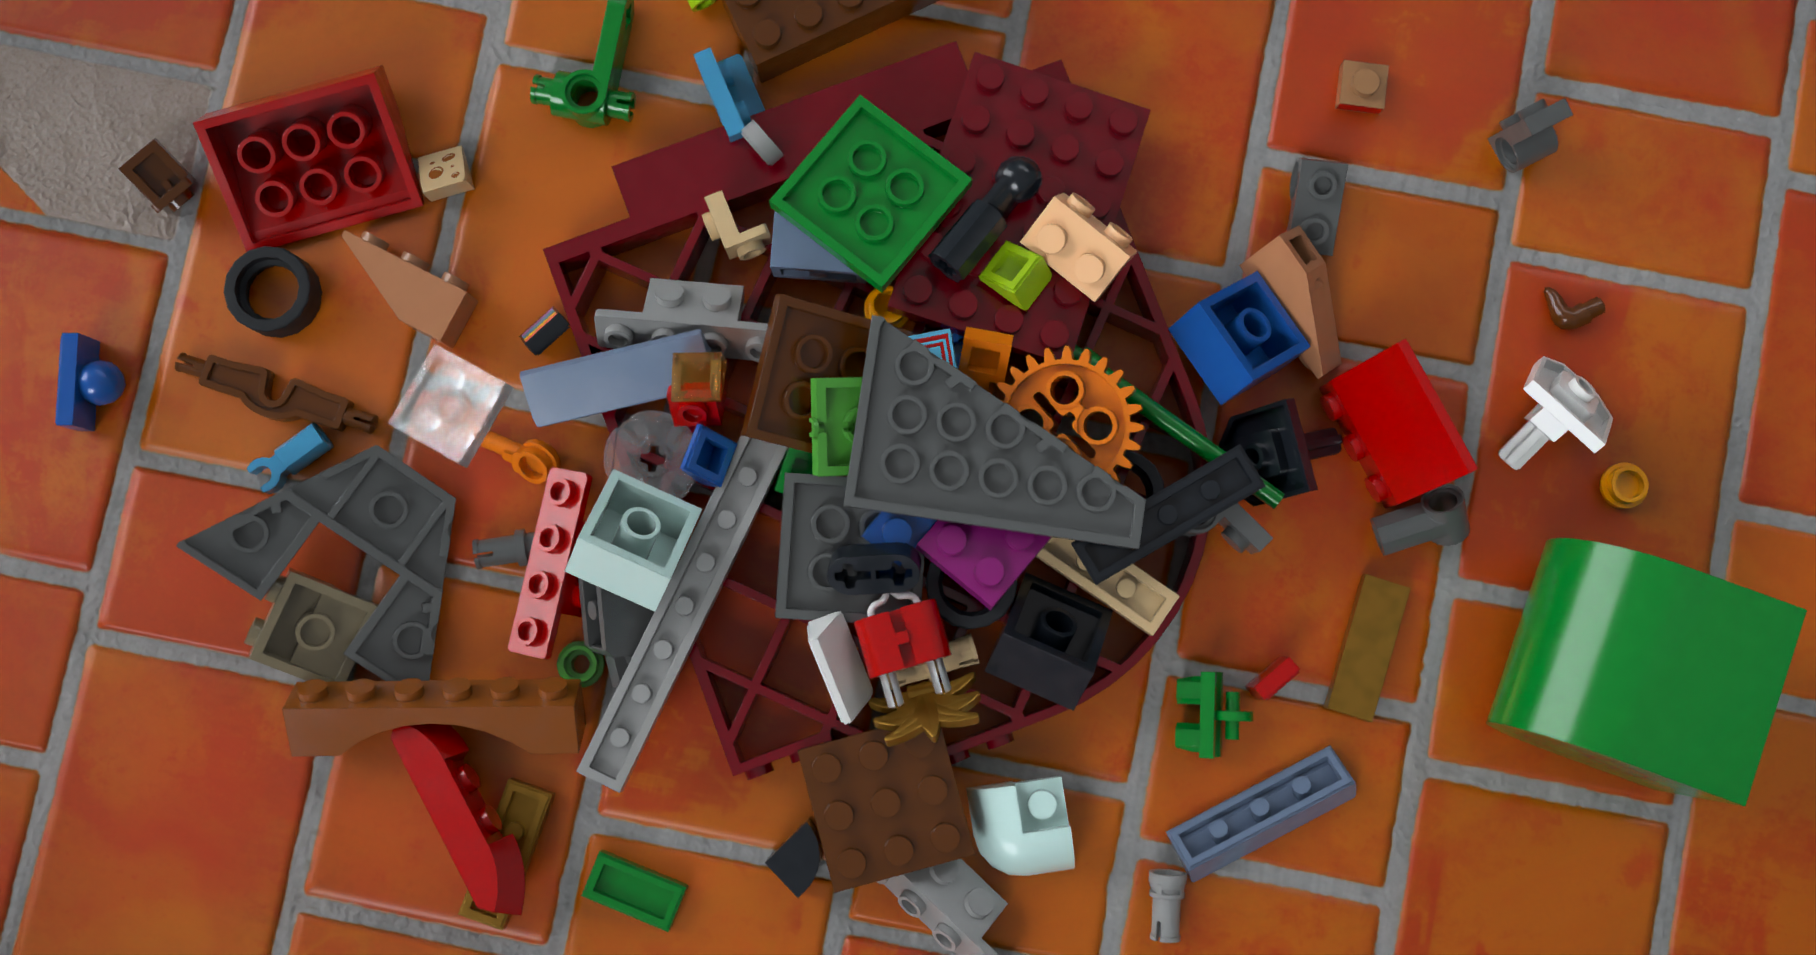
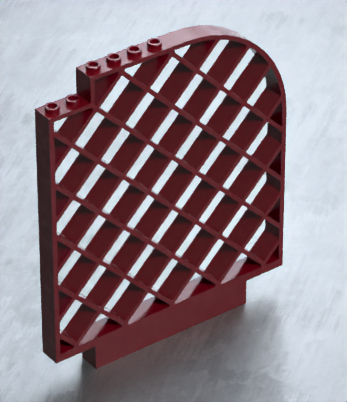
M957 41L751 115V121L754 120L784 154L773 166L771 164L768 166L744 137L730 142L724 126L611 166L630 217L543 249L581 357L613 350V348L600 347L598 345L597 338L590 335L584 319L606 271L647 289L650 278L662 279L613 256L693 227L669 278L670 280L689 281L710 237L702 218V214L709 212L704 197L722 190L731 213L771 199L859 95H862L940 154L943 142L935 138L947 134L968 73ZM1062 59L1032 70L1071 83ZM1119 208L1115 224L1132 237L1122 210ZM736 224L739 233L749 230ZM1132 241L1129 245L1137 250L1134 241ZM772 243L766 245V251L762 253L768 259L742 312L741 321L760 323L757 322V319L777 277H773L770 268ZM1137 251L1134 257L1126 263L1113 280L1105 300L1099 298L1094 302L1090 299L1086 313L1096 317V320L1083 350L1086 346L1091 350L1094 349L1105 322L1152 342L1162 368L1149 397L1159 403L1169 382L1182 420L1207 438L1205 424L1194 391ZM585 267L574 290L568 273ZM1126 276L1143 317L1114 305ZM823 281L842 290L834 309L848 313L855 296L866 300L869 293L875 289V287L867 282L864 284ZM910 318L908 319L916 323L912 331L913 335L925 333L927 328L933 331L943 330ZM1010 353L1009 365L1025 372L1029 370L1026 357ZM721 358L716 367V372H725L728 382L739 359ZM1064 378L1056 385L1064 389L1059 400L1060 404H1069L1073 394L1078 395L1079 393L1078 383L1073 378ZM726 397L724 410L745 419L748 406ZM629 407L602 413L624 474L643 482L635 460L636 457L667 471L659 490L675 496L682 479L711 492L714 491L715 487L704 486L680 469L696 426L688 427L673 461H669L629 442L622 424V420ZM1055 409L1052 417L1060 425L1063 415L1059 414ZM1140 413L1131 416L1132 420L1145 426L1144 431L1132 433L1130 438L1139 445H1141L1148 427L1172 437ZM1190 450L1193 471L1208 463ZM1117 468L1116 472L1121 480L1120 484L1123 485L1129 470ZM1134 491V492H1136L1138 495H1140L1141 497H1143L1144 499H1146V495H1143V494H1141V493H1139V492H1137V491ZM763 503L759 513L781 523L782 511ZM1208 531L1189 537L1186 555L1175 585L1172 588V591L1180 597L1155 634L1150 636L1145 633L1117 663L1099 656L1097 667L1106 670V672L1087 685L1077 705L1084 703L1111 686L1134 667L1160 639L1178 613L1193 584L1203 556ZM923 576V588L926 589L925 582L927 577ZM726 578L723 586L775 609L776 599L730 578ZM1069 579L1064 586V589L1075 593L1078 588ZM943 585L944 594L947 599L967 607L965 611L975 612L986 608L975 597H969ZM1007 613L997 621L1003 624ZM780 619L753 678L707 658L700 636H698L689 654L733 776L745 772L747 780L774 771L772 761L788 755L792 763L800 761L798 749L835 740L832 733L833 728L847 735L866 731L851 723L844 725V722L841 723L834 704L829 713L764 684L794 619ZM797 619V620H799V621H801V622H803V623H806V624H808L809 621H812V620H800V619ZM958 627L952 640L965 636L968 629ZM851 634L856 647H858V653L863 663L864 657L862 654L859 639L857 636ZM713 673L748 689L732 725ZM1020 687L1012 706H1008L980 693L981 701L979 703L1007 715L1009 720L946 744L951 765L971 757L968 751L969 748L985 742L988 750L1000 747L1015 740L1012 732L1051 718L1069 709L1054 702L1023 715L1024 707L1031 694L1030 691ZM970 688L964 694L974 692L975 690ZM759 695L823 723L821 731L747 760H744L738 744V740Z

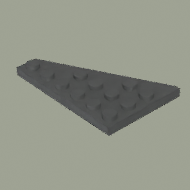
M872 315L844 507L1139 549L1146 499L1114 480L1110 474L1078 455L1038 424L1029 421L1019 411L1009 404L1003 403L980 387L976 381L953 365L931 353L927 347L911 339L885 321V318Z

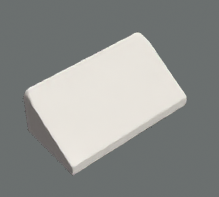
M837 611L809 621L807 632L809 645L840 721L846 725L855 719L873 694V688L844 615L841 611Z

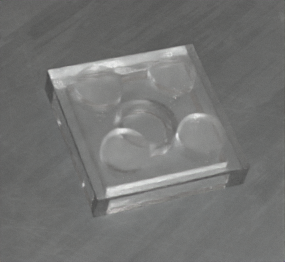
M434 344L388 424L457 464L468 468L514 387Z

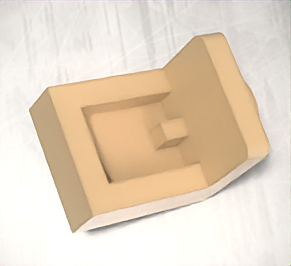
M722 190L704 197L709 208V212L702 214L707 231L712 241L721 238L730 260L739 257L740 260H748L766 251L765 246L772 243V238L766 224H761L739 233Z

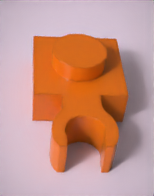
M966 326L958 370L994 395V383L1005 382L1014 335Z

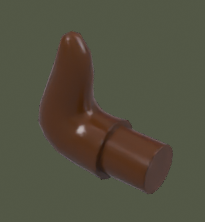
M1545 287L1544 289L1551 319L1561 329H1577L1591 323L1593 318L1605 313V305L1598 297L1583 304L1579 303L1574 307H1568L1556 290L1550 287Z

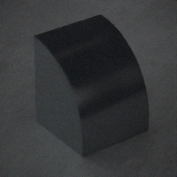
M808 818L765 862L797 898L811 885L821 863L822 843L813 821Z

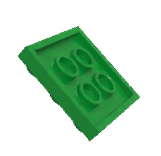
M859 95L772 196L769 203L774 211L883 293L972 187L973 179L862 95Z

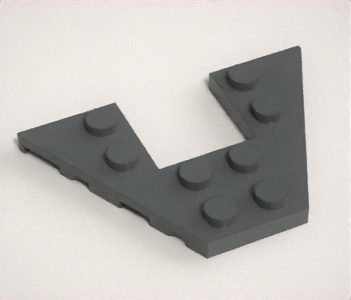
M375 445L218 524L180 541L176 545L179 549L261 601L319 522L400 575L343 654L385 681H401L407 678H417L421 681H428L430 679L456 498L380 446Z

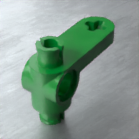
M608 0L593 71L581 69L571 73L559 70L554 79L536 74L533 77L532 83L537 85V88L531 87L530 101L532 104L550 106L553 116L575 120L579 125L587 128H596L602 125L608 126L612 118L622 119L627 122L632 121L634 113L630 112V109L635 110L636 95L634 92L618 91L633 22L634 0ZM587 92L598 93L597 99L593 104L589 106L578 105V100L583 94Z

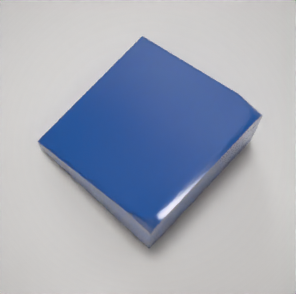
M697 424L680 469L704 486L722 487L738 443L701 424Z

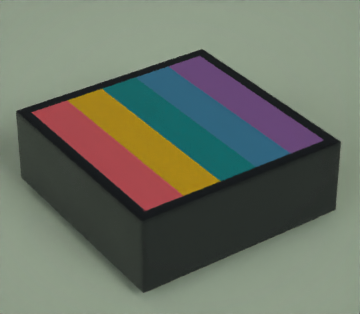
M553 306L519 337L535 356L537 354L539 356L570 328V324Z

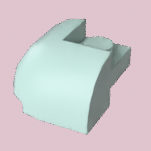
M1060 775L966 788L973 836L980 854L993 868L1005 874L1016 876H1031L1075 868L1072 832L1068 821L1062 777Z

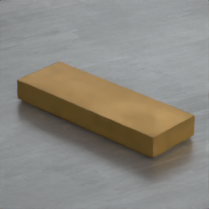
M1368 574L1361 576L1323 708L1367 722H1373L1411 588Z
M509 778L496 812L502 822V829L500 830L502 836L506 837L513 833L518 843L526 875L556 793L515 778ZM468 889L458 915L499 930H504L507 927L511 914L494 913L477 908Z

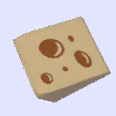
M462 145L418 157L422 192L431 202L475 189Z

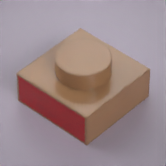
M1344 60L1339 68L1335 109L1380 115L1385 108L1389 65Z

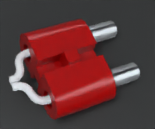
M912 592L890 593L893 597L900 600L910 599L914 604L875 615V610L884 605L889 598V593L882 594L880 599L872 602L867 611L868 617L855 621L854 625L869 678L880 677L888 707L896 708L887 675L890 677L898 707L904 704L896 672L926 663L935 693L943 694L934 661L937 663L945 693H948L951 690V685L943 658L951 656L952 653L936 599L920 601L919 597Z

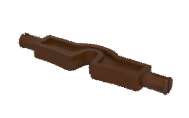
M180 353L177 359L194 365L193 367L175 362L176 371L199 377V384L204 387L240 398L250 410L271 420L291 422L305 419L338 431H344L346 426H350L372 434L376 427L359 420L374 424L378 423L377 415L354 409V403L347 398L325 392L296 378L291 379L281 397L273 401L271 391L274 373L263 367L237 363L214 355H209L207 360H203L186 353Z

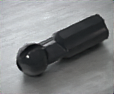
M1012 156L1002 162L995 174V184L982 200L977 199L971 203L928 255L932 264L947 278L958 283L964 280L1006 229L1005 219L1018 203L1027 202L1037 195L1042 185V175L1037 163L1024 156Z

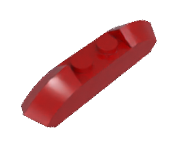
M420 724L394 728L390 739L476 907L494 913L521 916L525 898V872L521 852L513 833L506 837L502 836L500 832L502 822L493 807L486 805L478 788H480L481 783L475 770L469 764L464 763L463 759L468 753L469 748L462 737L451 725Z

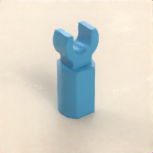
M311 423L274 450L275 455L271 458H257L249 464L247 470L249 473L257 475L264 469L269 468L271 479L261 486L260 489L264 493L272 494L283 488L287 475L290 473L296 475L334 447L323 429L317 424Z

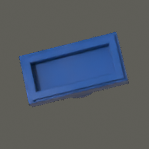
M62 333L60 339L55 423L57 426L76 431H95L96 405L101 406L114 403L123 395L126 383L124 374L116 365L108 361L99 360L100 341L80 333Z

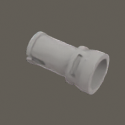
M1151 869L1148 876V881L1150 882L1149 896L1152 897L1150 939L1158 941L1160 937V942L1163 943L1180 942L1181 899L1185 898L1184 889L1187 884V873L1173 869Z

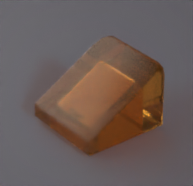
M722 352L673 353L671 401L721 402L727 360Z

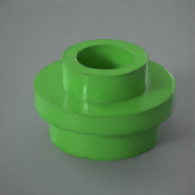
M575 641L565 646L557 660V670L560 677L564 679H581L582 688L596 683L602 676L605 668L604 656L590 650L585 646L584 641ZM580 655L586 656L590 663L588 670L584 673H579L574 667L575 659Z

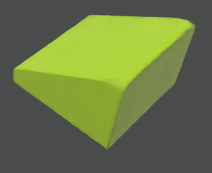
M1006 240L978 277L983 283L1016 307L1026 311L1051 280L1052 273L1043 256Z

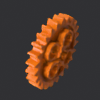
M1070 346L1064 347L1061 359H1056L1053 351L1050 348H1045L1044 363L1041 364L1031 355H1027L1026 363L1029 370L1025 373L1012 366L1010 372L1016 380L1011 386L1003 382H998L997 384L999 389L1006 394L1002 402L1012 406L1022 416L1028 411L1033 410L1040 413L1043 419V429L1068 445L1074 452L1091 464L1100 467L1110 474L1114 480L1120 483L1121 480L1115 468L1120 465L1132 469L1134 465L1125 456L1127 450L1137 451L1142 448L1141 445L1130 439L1131 433L1145 430L1144 425L1132 422L1131 416L1143 410V406L1128 404L1127 399L1137 391L1134 386H1127L1120 389L1118 386L1125 375L1124 371L1120 369L1107 375L1106 371L1110 360L1106 357L1099 360L1095 366L1091 365L1092 353L1089 349H1085L1082 352L1079 360H1074V354ZM1064 378H1073L1079 386L1078 397L1070 404H1060L1055 398V386ZM1037 393H1042L1059 414L1065 417H1070L1074 414L1076 419L1071 425L1096 451L1094 458H1089L1068 434L1061 433L1058 436L1056 435L1055 431L1058 429L1059 424L1035 400ZM1096 413H1106L1112 420V431L1103 440H1094L1087 432L1088 420Z

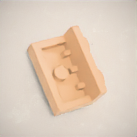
M1074 192L1070 196L1065 193L1058 194L1053 197L1020 243L1030 251L1043 256L1045 262L1092 301L1096 302L1126 263L1134 257L1137 250L1129 245L1133 239L1126 231L1112 222L1106 226L1092 214L1095 208L1083 197Z

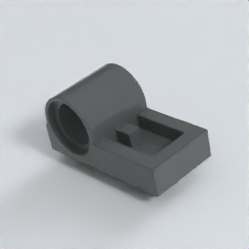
M1565 98L1550 106L1547 105L1545 99H1541L1500 121L1499 124L1502 131L1488 138V141L1504 168L1511 173H1515L1558 150V138L1553 125L1572 116L1573 113Z
M1299 158L1294 164L1290 181V200L1292 203L1287 231L1300 225L1320 255L1333 256L1348 164Z

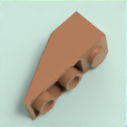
M1299 225L1277 236L1239 266L1246 277L1258 271L1311 346L1299 355V359L1319 379L1342 364L1326 263Z
M344 230L342 238L398 319L412 329L453 349L478 303V300L466 292L469 284L447 272H444L441 278L427 272L429 264L406 251L403 252L401 258L387 252L389 244L371 233L363 231L361 237H358Z

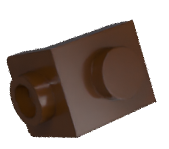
M156 138L118 168L153 204L151 207L157 213L166 206L174 213L194 196L188 187L196 179Z

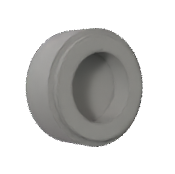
M754 120L741 130V135L768 166L770 164L773 166L784 156Z

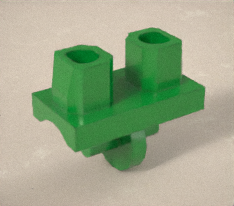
M1201 672V676L1177 679V704L1200 705V723L1177 722L1175 747L1191 752H1199V758L1214 759L1215 757H1221L1222 720L1225 721V739L1239 740L1240 721H1253V712L1240 711V692H1226V710H1222L1223 672Z

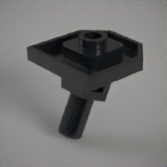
M1288 398L1231 416L1220 440L1219 447L1227 452L1240 444L1259 476L1285 494L1283 499L1318 490L1311 460L1340 453L1343 438L1335 428L1303 433L1295 399ZM1253 494L1244 499L1253 507L1265 504Z

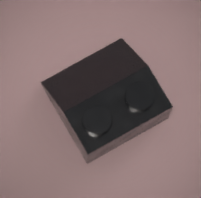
M1026 572L997 637L985 672L1074 711L1094 675L1113 610Z

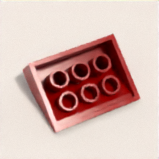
M383 65L206 113L193 122L246 252L263 246H281L424 205L400 111Z

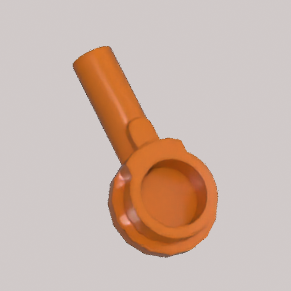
M483 427L479 428L474 436V443L502 455L505 461L512 463L515 472L531 483L541 484L547 481L549 470L552 467L561 469L560 458L556 450L542 440L530 439L522 445Z

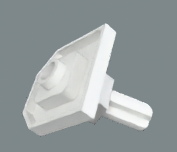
M1543 356L1533 365L1523 388L1538 404L1524 417L1528 422L1498 452L1500 458L1515 470L1520 469L1548 440L1555 442L1568 430L1591 451L1596 453L1606 445L1613 422V417L1599 394L1596 393L1594 387L1586 379L1576 375L1564 363Z

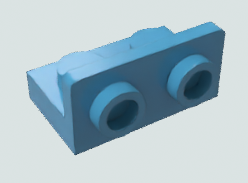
M710 47L693 54L701 77L730 142L743 138L741 130L751 122L750 116L765 111L743 57L740 54H736L716 62Z

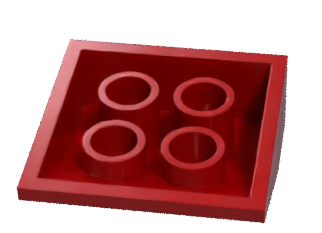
M1406 338L1319 387L1323 395L1320 397V403L1324 412L1330 420H1337L1345 435L1343 437V445L1346 452L1353 461L1360 462L1367 475L1364 481L1369 494L1377 503L1382 502L1385 509L1399 505L1479 469Z

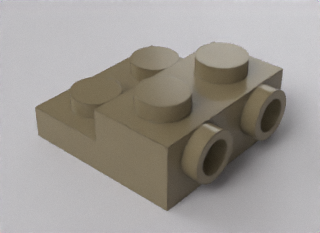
M289 568L286 576L280 575L265 596L264 600L272 602L265 620L255 617L247 633L244 643L252 646L249 652V659L306 681L311 679H321L325 682L347 681L355 661L343 653L378 604L338 589L335 585Z

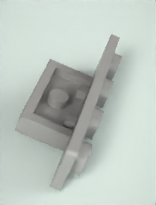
M650 278L643 312L597 309L594 316L597 342L600 347L617 349L701 329L714 358L753 360L759 362L768 323L741 321L744 304V286Z
M962 859L877 881L879 884H884L898 898L899 905L907 914L919 918L932 931L934 939L944 949L953 951L956 955H999L982 937L1008 903Z

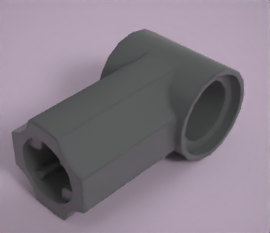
M1444 484L1422 494L1421 502L1371 518L1372 530L1383 556L1428 541L1444 546L1456 545L1464 541L1469 536L1470 524L1463 491L1453 484Z

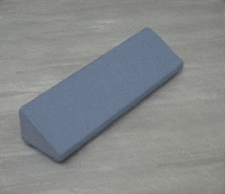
M697 329L521 371L520 379L532 418L537 427H544L667 398V389L670 385L712 384L715 386L716 361L702 330Z
M1330 745L1168 830L1166 834L1190 880L1196 882L1353 799L1356 796V783Z

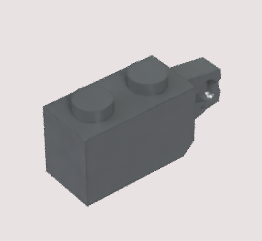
M578 578L584 644L593 652L605 655L612 687L617 688L654 611Z

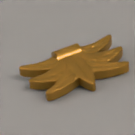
M970 672L958 679L949 681L951 690L948 693H945L943 684L940 683L943 694L935 693L933 683L930 680L907 685V691L902 693L903 705L898 707L896 698L893 696L896 708H889L886 698H870L868 702L871 709L887 713L886 715L873 718L876 728L893 731L885 736L886 745L891 747L901 744L923 732L933 743H936L939 739L941 727L955 728L978 724L980 722L979 714L968 711L981 701L980 692L974 691L964 694L975 683V672Z

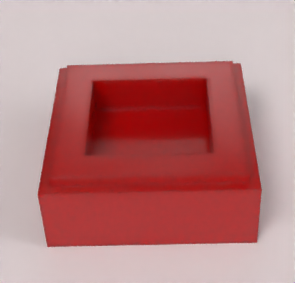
M1279 656L1252 679L1245 688L1255 699L1269 700L1300 673V668L1289 656Z

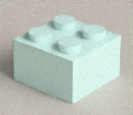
M613 469L577 538L564 572L655 612L702 509Z

